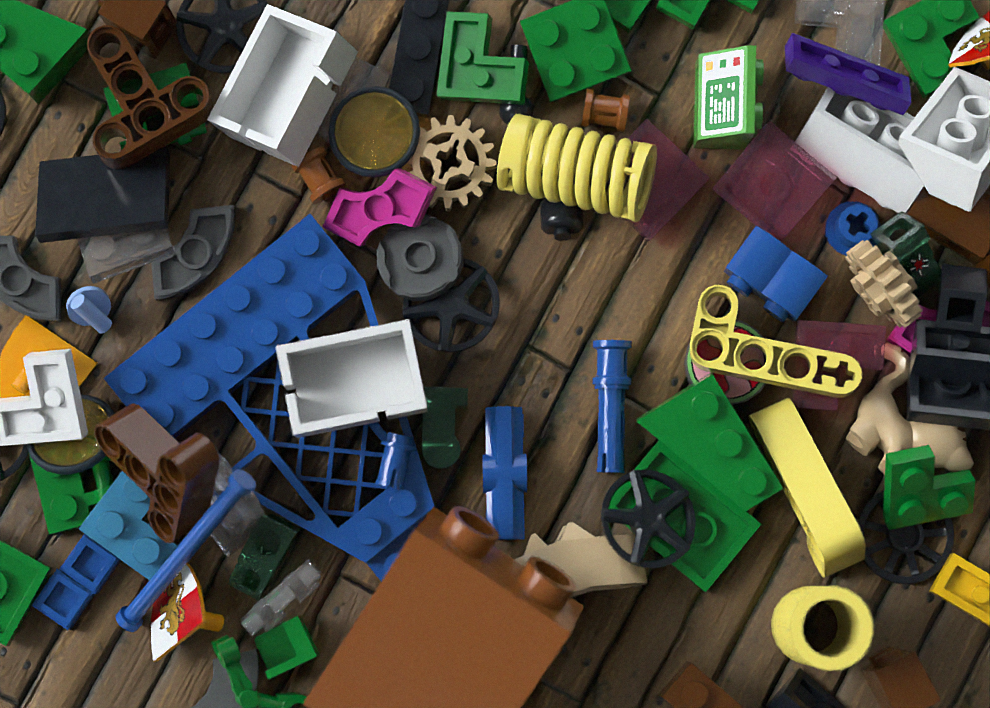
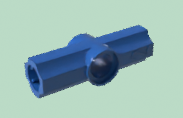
M496 406L485 408L486 454H482L483 494H486L487 501L486 520L499 533L498 540H525L524 493H527V454H523L524 414H522V407Z

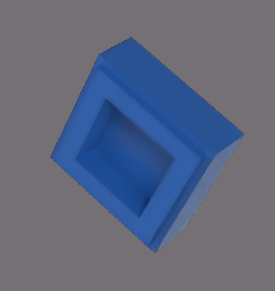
M84 533L59 570L92 593L98 594L121 560Z
M56 569L32 606L66 630H71L95 594L61 570Z

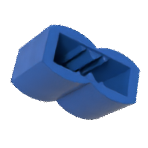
M755 226L724 270L730 277L727 281L728 285L745 297H748L751 292L766 302L762 308L772 317L783 323L787 318L793 322L798 319L828 277L812 263L790 250L786 245L758 226Z

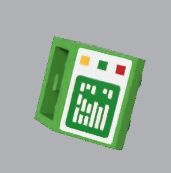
M747 45L698 55L695 63L693 148L745 150L752 137L756 138L757 129L762 128L763 104L755 102V95L758 93V86L763 84L764 61L763 59H756V46Z

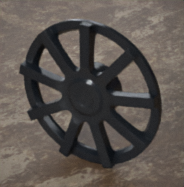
M884 490L874 495L863 507L857 518V524L863 537L864 528L884 533L886 538L867 548L865 546V559L863 561L867 567L880 578L897 584L919 583L937 574L944 566L953 549L955 535L952 519H944L946 528L923 529L921 523L888 530L886 525L867 520L869 513L876 504L883 510ZM947 536L942 556L923 543L925 537ZM886 547H891L892 553L883 570L872 560L870 555ZM916 550H920L936 562L932 568L922 574H919L914 557ZM900 554L906 555L911 576L904 577L891 574Z

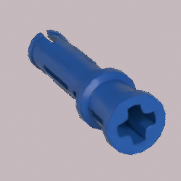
M594 340L593 348L597 349V376L592 378V385H595L594 389H598L599 400L597 472L625 473V390H629V385H631V378L627 376V350L632 348V341Z

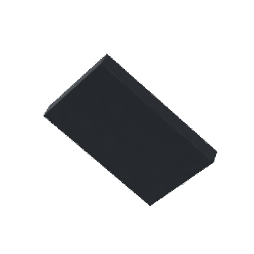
M167 147L160 148L124 169H112L106 166L98 155L40 161L35 236L38 241L45 243L167 229L170 154Z

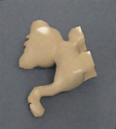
M890 343L883 344L880 347V355L896 365L895 371L882 377L875 388L863 397L858 408L857 420L850 427L851 431L845 438L847 442L864 456L869 455L878 446L884 452V457L878 466L884 475L886 453L929 445L935 455L934 468H945L951 472L971 469L974 463L966 447L967 440L964 427L907 421L901 416L892 393L907 381L910 357L896 345Z

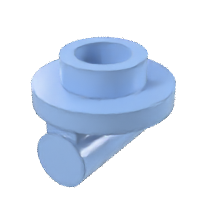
M95 286L82 287L73 292L68 298L66 309L74 323L82 326H92L100 334L110 329L112 321L107 316L111 310V302L108 294L103 289Z

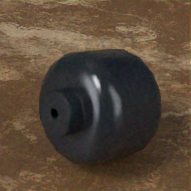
M547 199L541 204V230L549 235L554 234V239L558 241L569 240L571 234L579 233L583 229V210L578 205L570 207L565 206L562 201L553 203Z

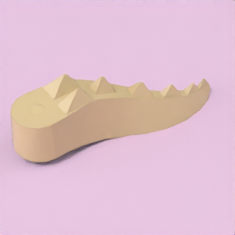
M573 522L563 526L555 543L548 546L536 533L532 534L524 555L515 559V561L525 566L530 557H539L559 567L576 585V589L571 597L592 591L623 589L647 584L645 568L633 565L621 558L610 546L605 536L595 537ZM613 535L619 546L631 555L636 535Z

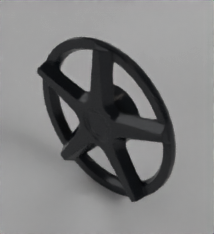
M183 0L176 15V30L180 45L186 55L194 63L206 70L217 73H232L236 64L229 66L211 64L212 59L223 44H232L238 51L243 52L249 40L243 33V26L260 17L268 2L266 0H257L258 3L234 10L231 7L230 0H214V11L212 13L188 11L194 0ZM185 24L205 29L209 33L199 56L194 53L188 44L185 35Z
M464 258L463 267L469 268L473 272L459 285L452 286L445 294L411 306L412 300L404 298L403 316L405 320L409 319L412 334L423 345L441 352L463 351L481 342L494 327L500 309L498 288L488 271L474 261ZM483 280L486 281L492 295L491 315L469 302L470 295ZM430 316L439 317V343L425 337L418 330L413 319ZM466 319L485 326L471 340L452 345L457 323Z
M637 469L617 479L608 489L603 499L601 522L605 537L613 550L627 562L643 568H661L674 563L690 549L696 527L694 508L689 498L688 490L682 488L671 477L654 470ZM643 478L659 481L668 486L674 493L658 502H654L650 497ZM630 481L636 505L632 509H609L610 502L616 491ZM681 504L686 515L684 538L667 523V517ZM609 523L630 526V529L636 535L631 555L624 551L616 542ZM654 536L660 537L676 549L673 554L664 559L656 561L643 560Z

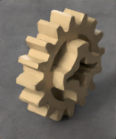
M448 115L446 125L440 126L435 117L431 118V130L427 132L424 128L420 127L418 146L414 155L404 165L405 167L413 168L409 173L426 182L428 181L424 178L420 169V160L432 167L434 175L431 184L436 186L437 189L429 204L431 208L435 206L438 200L444 201L446 211L451 210L453 201H459L463 209L468 208L467 197L471 194L478 200L483 198V193L479 187L481 184L492 186L493 178L486 173V170L496 169V160L486 158V156L494 151L493 143H481L485 136V130L481 128L472 133L470 131L471 120L468 118L465 119L461 126L455 125L453 115ZM451 136L450 140L439 145L431 143L440 137ZM407 140V142H406V144H405V145H406V148H407V146H408L410 140ZM468 143L477 153L479 166L467 159L465 151ZM456 149V159L459 168L451 167L448 172H445L443 177L440 158L448 160ZM460 181L468 183L458 190L447 191L449 185Z
M862 240L846 252L847 256L845 259L850 264L849 269L856 275L850 282L854 290L863 298L869 309L876 316L879 317L885 313L891 322L894 320L900 328L902 326L906 328L922 316L920 314L922 309L917 304L919 300L911 293L917 288V285L893 253L888 251L882 255L876 245L873 247L868 240L865 242Z

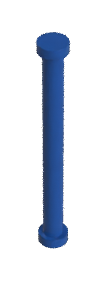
M240 469L232 472L228 477V486L131 604L123 606L118 611L116 621L124 630L136 632L143 624L142 617L241 497L243 495H250L255 489L256 483L247 472Z

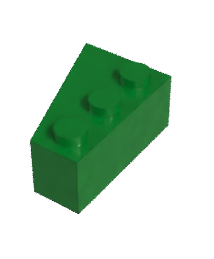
M0 0V72L39 105L88 51L87 39L90 32L86 28L18 0Z
M712 373L707 374L636 418V421L745 512L783 489Z

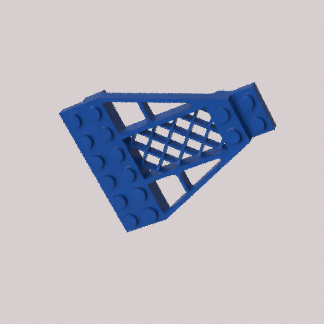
M309 214L105 376L104 380L125 406L132 403L141 406L174 439L220 402H225L256 441V447L225 474L218 471L216 479L228 486V477L234 470H244L260 456L267 455L314 512L315 518L307 521L254 490L247 497L367 563L380 581H382L413 531L430 510L435 507L415 441L413 440L412 446L416 447L415 452H410L403 490L363 482L365 458H382L383 456L381 452L366 451L369 426L381 441L387 438V433L378 422L363 425L361 450L336 448L338 430L331 432L330 447L305 445L306 437H301L299 444L275 442L277 416L290 418L289 412L278 411L280 388L283 386L278 358L275 379L253 377L278 357L276 346L294 343L298 340H309V331L356 293H359L362 297L370 327L379 325L365 280L314 217ZM250 383L274 385L272 410L247 408ZM243 385L240 405L232 393ZM247 413L271 416L268 439ZM407 416L399 417L403 434L413 437ZM274 447L298 449L296 474ZM304 450L329 453L326 478L302 476ZM335 453L360 456L357 481L332 479ZM302 481L326 483L323 508ZM332 484L357 487L354 512L329 510ZM362 487L385 489L360 510ZM329 515L351 518L338 527Z

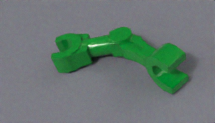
M226 634L211 641L217 659L228 673L236 703L242 708H291L294 704H303L307 697L299 692L276 693L275 696L253 690V684L245 675L240 663L241 654L234 638H229Z

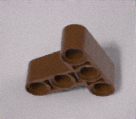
M103 25L90 33L87 39L89 54L122 109V112L99 125L93 134L94 148L106 166L112 169L127 168L207 121L214 104L207 85L201 79L195 76H186L158 91L132 46L119 28L112 25ZM116 43L120 45V50L115 56L110 58L99 56L101 49L106 44ZM131 79L142 81V86L136 93L124 94L121 92V88L126 81ZM191 93L199 94L203 97L201 104L196 108L186 109L181 106L183 98ZM160 115L165 118L162 127L158 130L147 131L143 129V124L148 117ZM115 137L126 139V145L120 152L108 153L105 151V146L110 139Z
M135 403L126 406L95 426L94 435L101 450L151 499L148 519L156 535L166 543H173L191 531L211 505L220 465V458L213 443L203 434L197 433L179 444L152 416Z

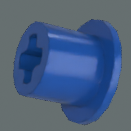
M848 201L838 205L829 213L825 222V235L828 243L836 252L847 256L846 252L862 240L864 242L868 240L874 247L881 235V224L877 214L870 206L861 202Z

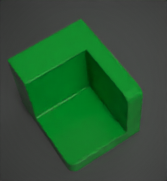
M302 615L296 616L256 636L254 639L267 667L265 673L268 679L320 655Z

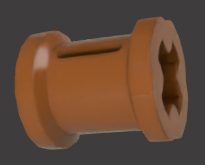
M587 88L581 126L588 127L590 123L616 127L617 132L624 133L630 95L623 94L621 98L595 94L594 89Z
M324 147L316 148L305 154L299 167L291 165L295 173H300L312 193L309 199L314 205L328 200L338 193L339 188L346 186L344 179L337 178L325 158L327 152Z

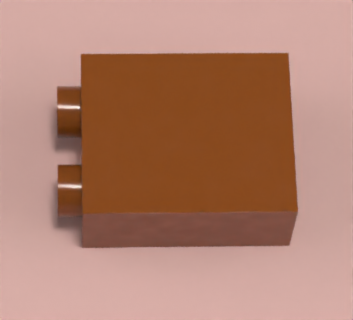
M455 506L447 516L433 507L413 531L303 705L308 708H521L571 634L584 606L571 598L576 585L563 570L547 560L539 557H530L526 565L523 566L495 548L494 545L499 539V533L492 524L477 513Z

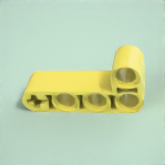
M713 285L702 292L698 302L690 341V357L699 369L836 398L850 395L859 386L862 379V370L859 363L853 357L846 354L734 332L738 313L736 294L724 285ZM715 296L726 298L731 305L730 312L722 318L711 316L705 308L706 303ZM705 339H714L721 345L722 354L713 361L703 360L696 351L698 344ZM748 348H758L764 353L766 362L761 368L750 370L742 364L740 360L741 353ZM792 356L802 357L809 365V373L801 379H794L786 373L784 369L785 361ZM817 360L825 361L822 367L823 371L835 372L839 365L845 366V373L848 376H852V381L847 380L842 387L835 386L836 381L834 377L821 375L820 384L813 383L812 380L817 372Z
M783 399L748 415L753 433L807 535V546L810 555L823 578L828 577L864 560L866 545L862 532L791 399Z

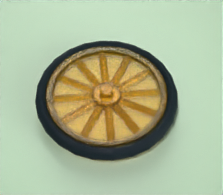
M372 86L361 88L342 99L335 108L329 123V143L338 161L351 172L367 177L386 176L391 174L394 169L403 167L414 155L420 137L419 119L414 107L400 93L385 87Z
M81 395L88 434L83 439L27 444V449L33 461L44 470L55 474L79 473L92 468L102 461L106 454L101 450L96 441L94 428L97 424L115 414L106 402L97 397Z

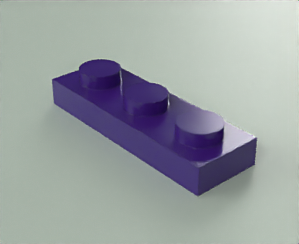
M794 33L791 34L785 44L786 71L792 73L800 80L816 82L831 88L840 95H850L869 102L879 110H890L901 115L905 114L912 103L909 77Z

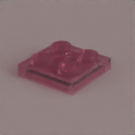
M769 121L712 189L755 226L760 227L782 242L833 183L836 176Z

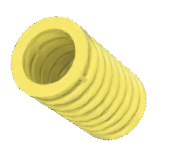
M515 114L507 127L502 141L497 166V186L502 191L513 192L514 189L519 195L530 193L536 199L546 197L549 202L558 203L562 201L565 206L578 205L582 210L594 208L599 214L610 212L613 217H622L638 222L644 213L651 192L656 168L657 148L656 145L645 142L633 141L632 145L631 140L628 138L621 139L617 145L614 135L607 134L601 140L600 134L597 131H589L585 136L584 130L580 127H574L569 132L566 124L559 123L553 128L549 120H540L527 115ZM632 154H635V155H634V159H633V163H632V168H629V167H630V163H631ZM627 175H630V178H629V180H628V183H627V185H626V187H625V189H624V184H625ZM609 178H610V184H609V187H608V189H607V191H606V186H607L608 181H609Z
M802 586L791 590L780 599L774 608L771 619L773 638L784 655L795 662L824 670H840L853 665L863 657L870 646L873 635V621L867 606L860 597L850 590L837 586ZM819 601H823L834 611L838 629L836 637L828 647L814 652L804 639L802 623L810 607Z

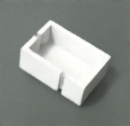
M267 4L207 120L230 138L257 150H263L271 156L299 167L336 96V93L331 90L333 83L341 86L358 51L337 31Z
M409 319L276 346L283 386L287 390L296 389L297 396L295 393L285 395L292 432L296 438L380 422L378 413L386 411L388 420L428 412Z

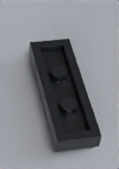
M405 0L389 89L404 96L414 107L419 117L429 118L450 0ZM387 98L386 111L407 114L401 105Z

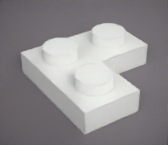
M71 349L28 353L23 357L31 396L0 398V446L83 439L88 434Z

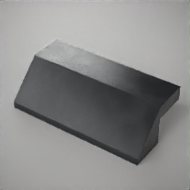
M916 319L907 379V421L990 430V327L982 326L980 333L936 327V321Z

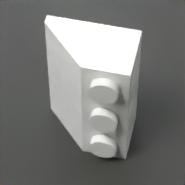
M954 67L901 134L898 144L930 195L969 212L990 185V81Z
M827 87L791 149L798 152L807 162L819 165L836 175L845 185L856 187L874 198L882 207L894 210L904 216L924 187V184L898 144L899 137L915 117L906 112L904 115L890 110H879L869 102L850 95H840Z

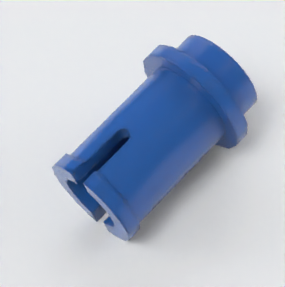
M388 432L386 440L381 441L385 448L375 484L403 490L410 452H415L416 447L412 446L413 437Z

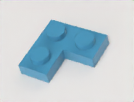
M121 471L81 524L79 530L150 581L175 550L177 544L174 542L166 543L161 540L153 531L151 525L142 519L149 510L151 499Z

